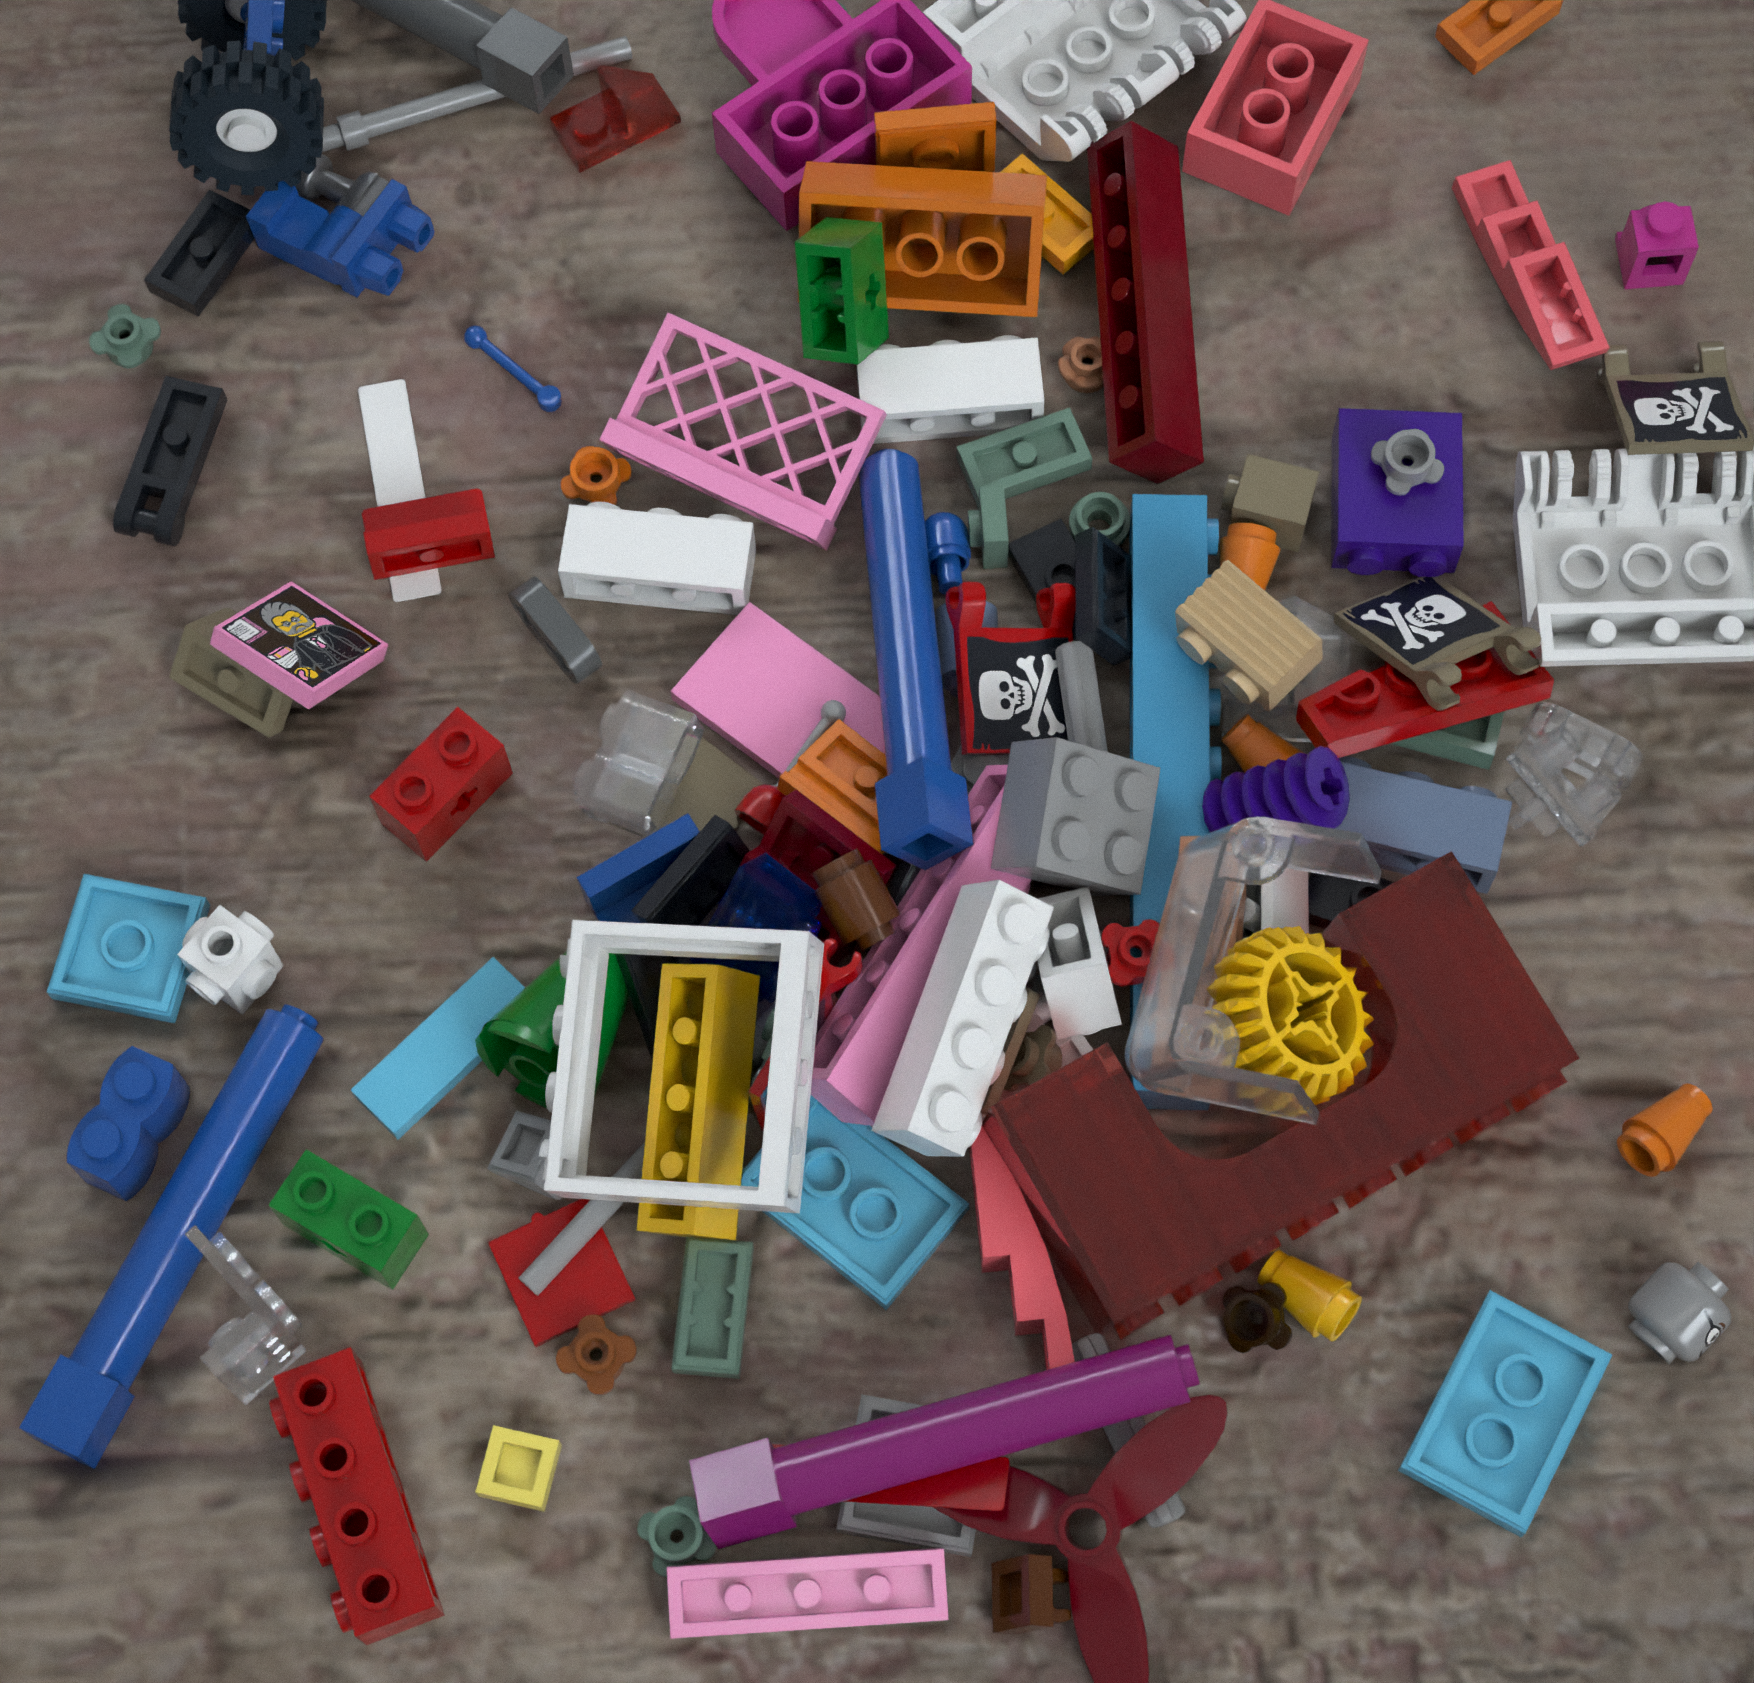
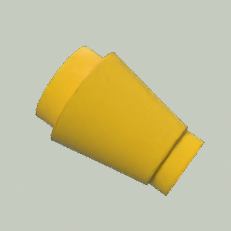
M1280 1249L1274 1252L1268 1259L1257 1279V1282L1262 1286L1269 1282L1279 1284L1287 1295V1300L1283 1307L1314 1338L1321 1334L1331 1342L1335 1341L1345 1331L1362 1302V1297L1351 1290V1281L1292 1255L1289 1256Z

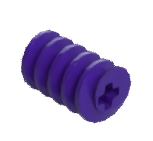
M1316 747L1308 754H1294L1287 761L1277 759L1267 764L1266 767L1257 765L1247 770L1246 773L1234 772L1227 776L1224 781L1216 778L1209 782L1203 795L1204 822L1211 836H1245L1250 844V848L1287 843L1297 837H1308L1318 831H1329L1341 825L1349 807V783L1345 769L1338 756L1330 748Z

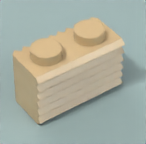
M1229 560L1224 561L1221 567L1215 570L1211 577L1205 579L1202 586L1197 587L1193 595L1188 596L1185 602L1180 604L1175 611L1177 633L1179 634L1176 639L1183 651L1195 662L1203 665L1208 660L1218 670L1223 671L1225 674L1223 677L1225 685L1243 703L1250 705L1255 700V702L1260 703L1269 712L1323 660L1322 639Z

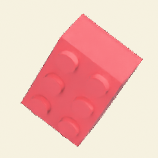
M1258 0L1187 132L1182 172L1290 216L1360 82L1369 40L1274 1Z

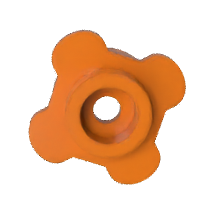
M594 446L582 447L576 452L575 457L571 461L570 475L563 477L561 480L562 493L568 499L581 498L591 503L607 502L616 505V493L622 482L630 479L632 474L631 466L626 459H616L610 451L604 448ZM593 475H600L602 477L601 481L597 483L592 482L590 479Z

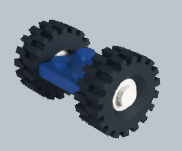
M178 0L180 23H186L185 33L192 42L202 38L201 50L203 51L202 62L192 55L184 62V73L177 71L174 78L169 131L172 151L178 150V162L184 169L194 165L193 177L202 183H205L210 177L215 178L216 189L228 192L231 184L241 186V195H254L256 186H264L266 191L278 190V182L283 180L290 187L300 183L301 171L310 175L316 167V157L321 158L323 150L324 97H321L322 87L318 79L310 80V68L303 61H300L295 66H291V57L295 61L305 56V44L314 48L319 42L320 31H324L326 25L327 0Z

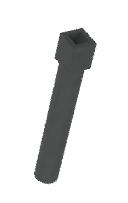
M351 0L481 70L484 85L537 114L544 110L574 76L568 37L512 7L504 15H501L475 0Z

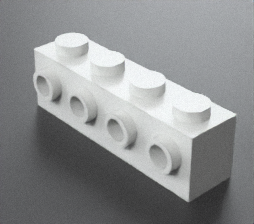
M1001 880L962 885L871 1131L925 1156L964 1157L967 1148L974 1143L981 1130L982 1114L980 1111L989 1086L996 1081L1003 1069L1005 1062L1003 1047L1011 1025L1020 1017L1027 1002L1025 986L1033 964L1041 957L1049 941V929L1047 926L1054 909L1053 906Z

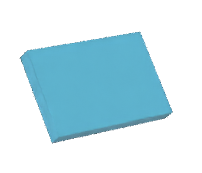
M811 1095L800 1214L762 1212L887 1310L968 1212L970 1204L884 1136L871 1131V1126L841 1122ZM762 1148L742 1170L741 1186L758 1187Z
M1490 1290L1471 1324L1398 1471L1517 1536L1523 1537L1606 1370L1612 1354Z

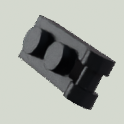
M165 376L114 512L113 528L116 533L136 537L139 532L154 535V540L157 543L177 546L180 542L185 526V514L228 401L223 388ZM149 496L163 499L159 511L145 509Z

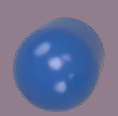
M939 512L925 520L930 573L937 576L939 591L946 595L948 589L959 587L963 583L961 572L969 566L971 549L968 530L963 520L953 513Z

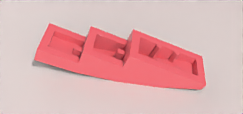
M1511 160L1455 177L1452 190L1472 235L1509 306L1549 369L1553 370L1606 353L1610 347L1565 242L1555 243L1538 201L1528 202Z
M981 1126L976 1140L969 1147L982 1273L1008 1270L1015 1336L1042 1333L1046 1370L1073 1363L1075 1360L1067 1314L1046 1246L1018 1183L984 1127Z

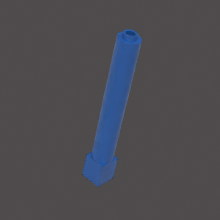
M882 449L865 459L858 474L887 776L875 783L881 850L926 871L972 846L973 837L966 778L953 772L951 767L919 465L916 459L907 453L896 449Z
M284 1004L281 1011L266 1009L69 1358L60 1354L22 1421L19 1429L36 1441L93 1469L96 1468L135 1397L129 1392L131 1385L324 1041L323 1037L315 1031L318 1021L308 1013L288 1004Z

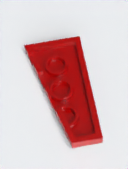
M1492 601L1482 605L1510 625ZM1494 647L1455 663L1461 670L1462 678L1459 682L1449 687L1455 694H1459L1460 703L1438 711L1428 704L1414 681L1385 661V665L1370 673L1360 669L1298 701L1296 722L1315 748L1320 746L1330 748L1340 758L1549 699L1552 693L1554 678L1545 667H1540V665L1538 668L1525 674L1516 675L1506 667ZM1529 650V654L1536 659L1534 653Z

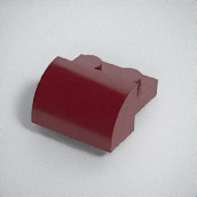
M794 790L782 798L760 845L745 854L722 902L757 929L809 931L821 942L829 938L837 940V951L829 959V963L836 966L853 949L857 942L854 940L846 945L842 944L814 893V890L818 889L819 886L812 873L857 848L865 862L872 860L885 885L890 879L896 864L798 790Z

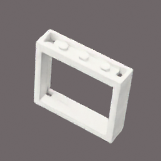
M572 920L567 954L560 955V971L562 977L566 979L564 1003L557 1006L553 1017V1039L555 1044L559 1045L557 1070L550 1073L545 1091L546 1106L548 1111L552 1112L549 1139H544L539 1151V1157L545 1159L543 1180H545L544 1191L564 1198L800 1214L824 943L809 931ZM609 953L779 962L758 1187L586 1176Z

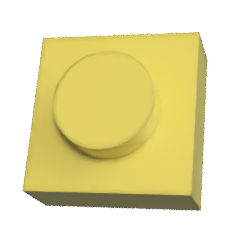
M493 1425L475 1491L476 1494L482 1498L545 1512L562 1444L556 1439Z

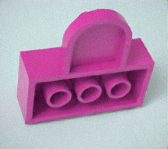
M836 0L713 1L712 21L716 42L728 60L752 85L712 112L716 153L786 231L799 224V191L806 161L876 165L874 112L971 104L972 65L911 0H881L854 19Z

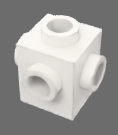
M219 905L209 918L202 917L197 920L187 931L183 939V948L177 955L190 973L185 982L209 1003L216 1005L221 999L243 1015L255 999L261 997L270 988L277 973L284 966L270 943V940L274 937L273 932L252 914L244 911L237 918Z

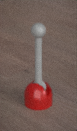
M830 700L822 706V719L787 767V772L797 764L798 758L838 719L844 720L846 710L841 702ZM778 782L776 785L764 784L753 787L745 794L734 810L741 820L762 835L765 834L782 798L785 797L783 793L777 790Z

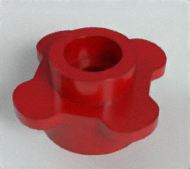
M1146 919L1139 926L1122 927L1118 923H1110L1103 929L1100 936L1103 946L1107 948L1105 956L1112 983L1123 987L1142 984L1148 979L1159 983L1168 977L1169 960L1164 957L1161 945L1165 932L1157 921ZM1138 948L1141 951V957H1133L1130 954V949Z

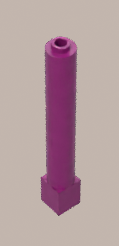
M1170 1334L774 1448L769 1438L689 1460L700 1523L716 1547L722 1549L797 1527L795 1515L1189 1403L1191 1399L1188 1388L1200 1385L1189 1344L1175 1347L1172 1335Z

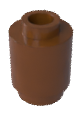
M858 848L812 873L819 886L818 889L814 890V893L843 945L856 940L861 951L896 933L890 920L901 915L872 860L865 862Z

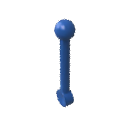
M473 325L467 328L464 334V341L468 347L484 351L537 396L539 407L542 410L553 412L559 409L562 398L557 387L552 385L543 386L491 343L487 339V332L483 327Z

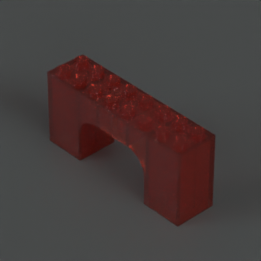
M1452 851L1339 913L1322 933L1325 947H1341L1340 963L1342 966L1357 968L1352 979L1357 990L1369 992L1361 1003L1363 1011L1374 1018L1366 1026L1368 1036L1374 1043L1371 1046L1370 1069L1362 1088L1253 1150L1234 1158L1213 1160L1193 1156L1173 1145L1155 1124L1108 1042L989 1108L982 1126L1018 1183L1044 1244L1096 1333L1105 1335L1115 1329L1120 1340L1130 1336L1165 1313L1160 1305L1162 1301L1172 1296L1178 1307L1184 1305L1223 1280L1218 1269L1229 1263L1235 1274L1247 1269L1282 1246L1277 1238L1281 1233L1287 1231L1292 1241L1301 1238L1340 1213L1335 1202L1343 1198L1349 1209L1355 1207L1395 1182L1397 1178L1392 1170L1398 1166L1404 1176L1407 1177L1454 1148L1449 1138L1454 1134L1460 1144L1463 1145L1510 1116L1511 1113L1506 1106L1507 1104L1511 1103L1515 1112L1519 1113L1568 1082L1561 1071L1580 1059Z

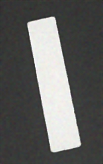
M399 379L359 387L358 393L377 506L425 498L405 381ZM438 568L389 577L392 596L395 602L438 595L442 591Z

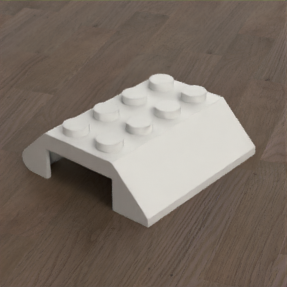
M938 0L922 12L972 65V98L977 103L994 102L996 120L1040 160L1063 162L1073 160L1090 147L1092 141H1098L1107 134L1106 131L1108 129L1104 121H1123L1134 113L1135 109L1145 105L1175 82L1180 74L1183 75L1192 69L1195 64V57L1193 55H1206L1207 53L1214 52L1221 46L1222 42L1228 41L1239 33L1247 22L1243 9L1235 0H1210L1209 8H1206L1198 0Z
M1754 448L1753 451H1738V456H1736L1735 451L1715 453L1711 493H1696L1699 461L1696 453H1677L1676 460L1674 461L1673 454L1628 455L1626 449H1616L1611 490V453H1609L1608 449H1595L1592 451L1589 462L1588 496L1571 497L1574 462L1569 450H1557L1553 453L1550 493H1548L1550 465L1547 451L1518 452L1515 473L1513 529L1523 627H1531L1541 636V645L1532 649L1536 659L1539 660L1540 667L1754 661Z

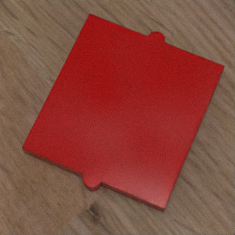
M579 1199L545 1216L539 1212L534 1213L531 1217L532 1222L488 1242L535 1347L578 1328L580 1320L585 1316H603L636 1300L602 1227L538 1296L518 1279L590 1201L589 1199Z

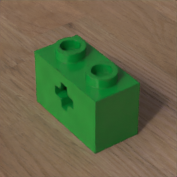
M826 217L795 241L803 358L859 365L889 339L882 222Z
M307 1149L268 1205L284 1226L391 1290L395 1288L429 1236L417 1214Z

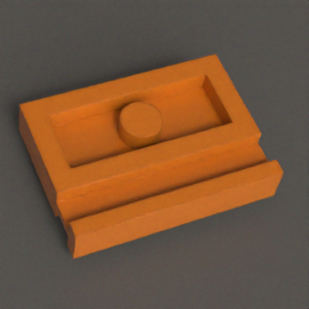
M838 719L798 758L797 764L790 771L787 772L785 770L779 776L777 790L785 796L794 790H798L882 855L885 853V851L881 850L875 783L887 776L886 756Z

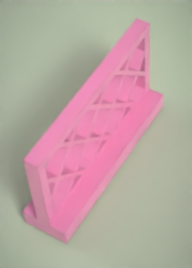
M667 313L617 419L609 418L599 440L619 455L827 551L837 531L834 523L887 414L880 408L673 314ZM679 333L697 341L704 363L672 374L666 355L676 334ZM708 347L725 355L712 359ZM739 361L750 365L758 387L726 399L716 370ZM661 367L664 378L654 381ZM762 371L778 379L766 384ZM708 373L717 403L686 414L676 385ZM791 386L805 390L812 412L779 424L770 394ZM668 389L677 418L656 426L636 419L647 396ZM816 396L833 404L819 408ZM762 398L771 427L739 439L730 409ZM847 410L866 418V422L856 441L835 449L833 448L824 422L825 418ZM722 413L731 442L709 451L697 447L690 425ZM816 422L826 452L793 464L783 434ZM681 428L685 441L669 434V432ZM776 438L785 467L763 476L751 472L743 449ZM735 453L739 466L722 457ZM849 455L841 471L837 459ZM830 462L836 484L826 505H823L804 496L797 474ZM789 477L793 491L775 482Z

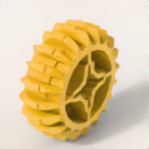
M1300 926L1277 927L1274 929L1269 927L1236 942L1234 947L1227 950L1228 956L1223 957L1222 961L1214 966L1218 978L1206 988L1209 995L1217 1002L1205 1014L1217 1022L1219 1030L1210 1042L1223 1044L1228 1054L1222 1067L1238 1068L1240 1070L1239 1087H1256L1259 1102L1277 1101L1280 1108H1296L1307 1104L1314 1106L1329 1101L1331 1096L1344 1092L1347 1087L1354 1084V1076H1357L1361 1070L1367 1067L1362 1054L1374 1045L1371 1038L1364 1032V1028L1374 1018L1363 1011L1361 1003L1369 992L1357 990L1352 980L1357 968L1343 967L1340 963L1341 947H1325L1321 933L1305 934Z

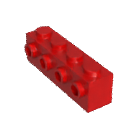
M349 1347L274 1375L273 1379L279 1397L269 1400L270 1410L281 1438L292 1436L299 1460L289 1463L291 1477L301 1502L312 1499L319 1525L309 1528L310 1536L321 1566L333 1565L340 1590L330 1593V1599L342 1632L346 1633L353 1630L357 1639L365 1645H369L445 1616L361 1359Z

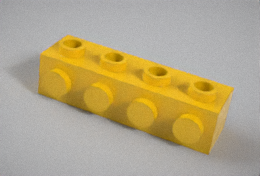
M662 964L641 1179L741 1186L749 1103L748 1091L751 1081L760 976L721 965ZM639 1203L636 1231L679 1237L736 1240L739 1209Z

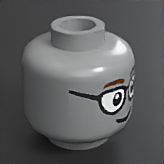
M1665 1262L1630 1298L1628 1308L1634 1320L1628 1327L1668 1364L1676 1357L1687 1362L1696 1361L1731 1323L1732 1316L1730 1310L1721 1300L1729 1289L1699 1262L1690 1270L1678 1263Z

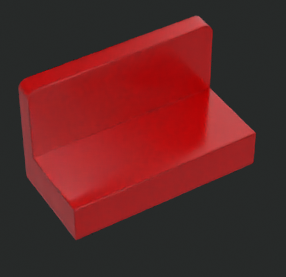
M478 488L368 508L362 512L365 530L363 535L374 580L495 558L483 494Z

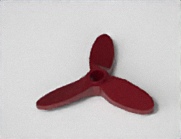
M1209 1394L1191 1397V1402L1172 1407L1150 1421L1115 1453L1086 1493L1072 1496L1031 1472L1009 1465L1003 1510L989 1511L933 1507L968 1527L990 1535L1020 1542L1056 1545L1059 1551L1068 1558L1070 1601L1075 1630L1082 1655L1094 1683H1149L1148 1639L1138 1593L1118 1545L1122 1538L1123 1529L1170 1499L1195 1475L1216 1447L1225 1430L1228 1416L1226 1401L1220 1396ZM1089 1508L1102 1516L1106 1524V1534L1100 1545L1088 1548L1074 1541L1070 1534L1069 1523L1076 1510Z

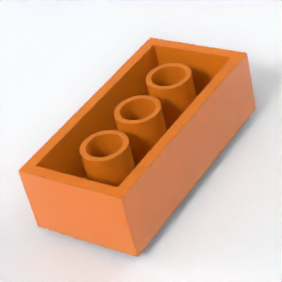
M806 161L799 191V238L826 217L882 222L887 308L1037 317L1047 175Z

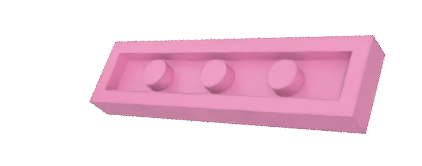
M944 1548L673 1565L667 1567L670 1639L949 1620Z

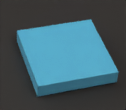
M83 874L49 982L48 995L54 1000L175 1024L187 985L185 980L190 975L177 954L183 948L182 942L190 927L200 918L207 917L210 903L206 897Z

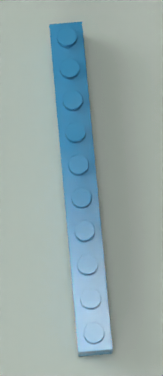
M1132 494L1129 530L1132 606L1131 659H1129V759L1160 767L1161 769L1141 895H1130V926H1139L1146 919L1157 921L1165 932L1161 945L1164 957L1169 960L1180 836H1211L1204 822L1203 795L1209 782L1216 778L1221 780L1222 766L1221 747H1210L1209 726L1220 725V688H1209V668L1217 669V667L1208 660L1201 665L1183 651L1176 639L1179 634L1177 633L1175 611L1180 604L1185 602L1188 596L1193 595L1197 587L1202 586L1205 579L1212 575L1208 574V555L1217 556L1219 521L1218 518H1207V495ZM1138 948L1130 949V954L1133 957H1141V951ZM1168 977L1159 983L1148 979L1142 984L1130 985V1109L1208 1110L1212 1096L1164 1095L1158 1087Z

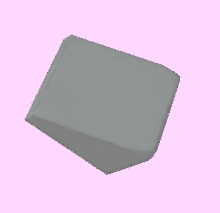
M516 1111L487 1169L546 1197L560 1200L561 1196L544 1191L545 1180H543L545 1159L539 1157L542 1142L544 1139H549L551 1120Z

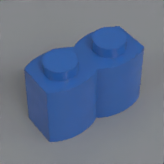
M134 1046L125 1050L113 1062L101 1086L100 1104L91 1109L78 1123L67 1149V1163L87 1184L124 1201H128L147 1183L156 1165L158 1144L177 1128L189 1103L190 1086L175 1066Z

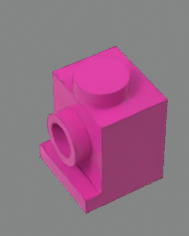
M1664 201L1643 207L1640 210L1630 211L1624 230L1617 232L1615 236L1624 290L1684 284L1699 248L1691 206H1677L1674 203ZM1666 256L1667 264L1646 265L1650 257Z

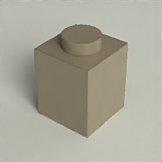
M1247 454L1241 476L1229 474L1221 510L1231 512L1229 525L1233 523H1252L1268 527L1277 533L1276 545L1279 548L1299 552L1320 471Z

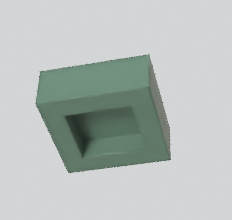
M1004 485L979 486V510H968L970 547H981L983 569L1008 567L1009 538Z

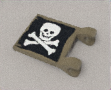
M1722 341L1698 342L1697 350L1700 363L1694 365L1693 373L1631 375L1628 350L1625 344L1609 345V350L1601 354L1603 366L1598 368L1597 381L1599 385L1606 388L1628 455L1753 451L1754 437L1729 376L1726 351Z
M1439 576L1418 577L1334 613L1335 625L1414 681L1428 704L1438 711L1460 703L1459 694H1455L1449 687L1459 682L1462 678L1461 670L1455 663L1494 647L1506 667L1516 675L1525 674L1539 667V660L1533 658L1528 652L1541 645V636L1535 629L1531 627L1513 628Z

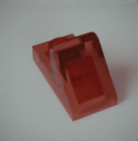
M604 65L597 67L601 92L550 117L552 131L579 173L681 123L680 114L653 73Z

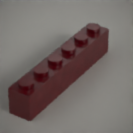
M1129 121L1104 135L1098 141L1092 142L1090 147L1087 148L1109 463L1156 484H1160L1204 463L1179 150L1177 145L1141 125Z

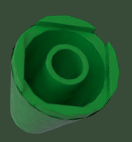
M609 953L594 1097L629 999V993L615 953ZM560 957L486 1022L475 1039L477 1053L496 1077H499L505 1068L510 1074L520 1080L514 1091L546 1109V1084L550 1073L557 1070L559 1045H556L553 1039V1017L557 1006L564 1003L566 979L562 977L560 971Z

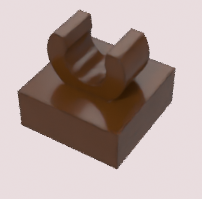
M1026 1554L991 1563L993 1633L1018 1635L1051 1628L1056 1623L1071 1619V1610L1053 1607V1585L1068 1583L1069 1574L1066 1570L1060 1568L1052 1569V1556Z

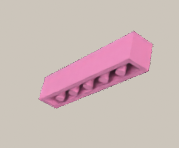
M986 765L968 794L973 845L926 871L923 869L919 871L897 906L901 915L890 920L896 933L871 947L862 962L863 967L860 975L856 980L847 985L816 1034L811 1095L841 1122L873 1126L962 885L1001 880L1027 894L1029 893L1031 879L991 869L1008 765Z

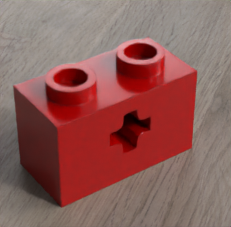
M457 706L369 797L381 824L427 862L513 772L504 744Z

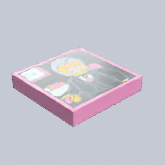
M292 581L215 626L210 645L307 709L312 708L383 662L388 648L386 642Z

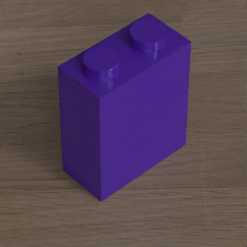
M1339 408L1332 434L1331 568L1348 569L1351 573L1358 575H1373L1383 570L1409 571L1417 577H1437L1444 573H1455L1464 547L1462 413ZM1410 429L1422 430L1434 444L1435 459L1440 460L1444 465L1443 476L1437 483L1423 482L1411 487L1406 495H1394L1385 486L1387 477L1382 467L1371 460L1372 448L1378 441L1388 442L1391 436L1399 431ZM1402 459V463L1405 466L1413 464L1411 459Z

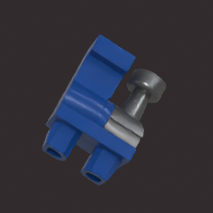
M321 154V158L316 157V167L310 175L301 171L300 183L290 187L284 180L278 182V190H265L246 215L259 249L327 282L341 285L343 291L358 298L364 288L390 296L401 281L404 271L400 259L390 255L398 243L416 253L423 251L435 233L430 216L412 204L405 185L393 179L388 182L379 177L378 173L373 172L362 174L355 181L333 173L332 162L323 154ZM323 195L337 205L329 214L328 210L308 200H314Z

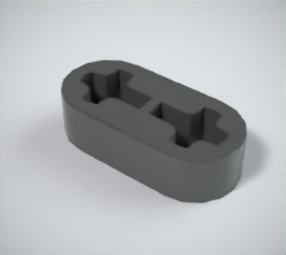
M533 576L508 594L512 606L523 623L574 684H578L602 667L601 659L590 640L537 577Z

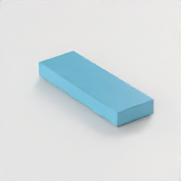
M492 957L351 1089L353 1096L399 1140L482 1061L477 1053L475 1039L481 1032L484 1024L525 987Z

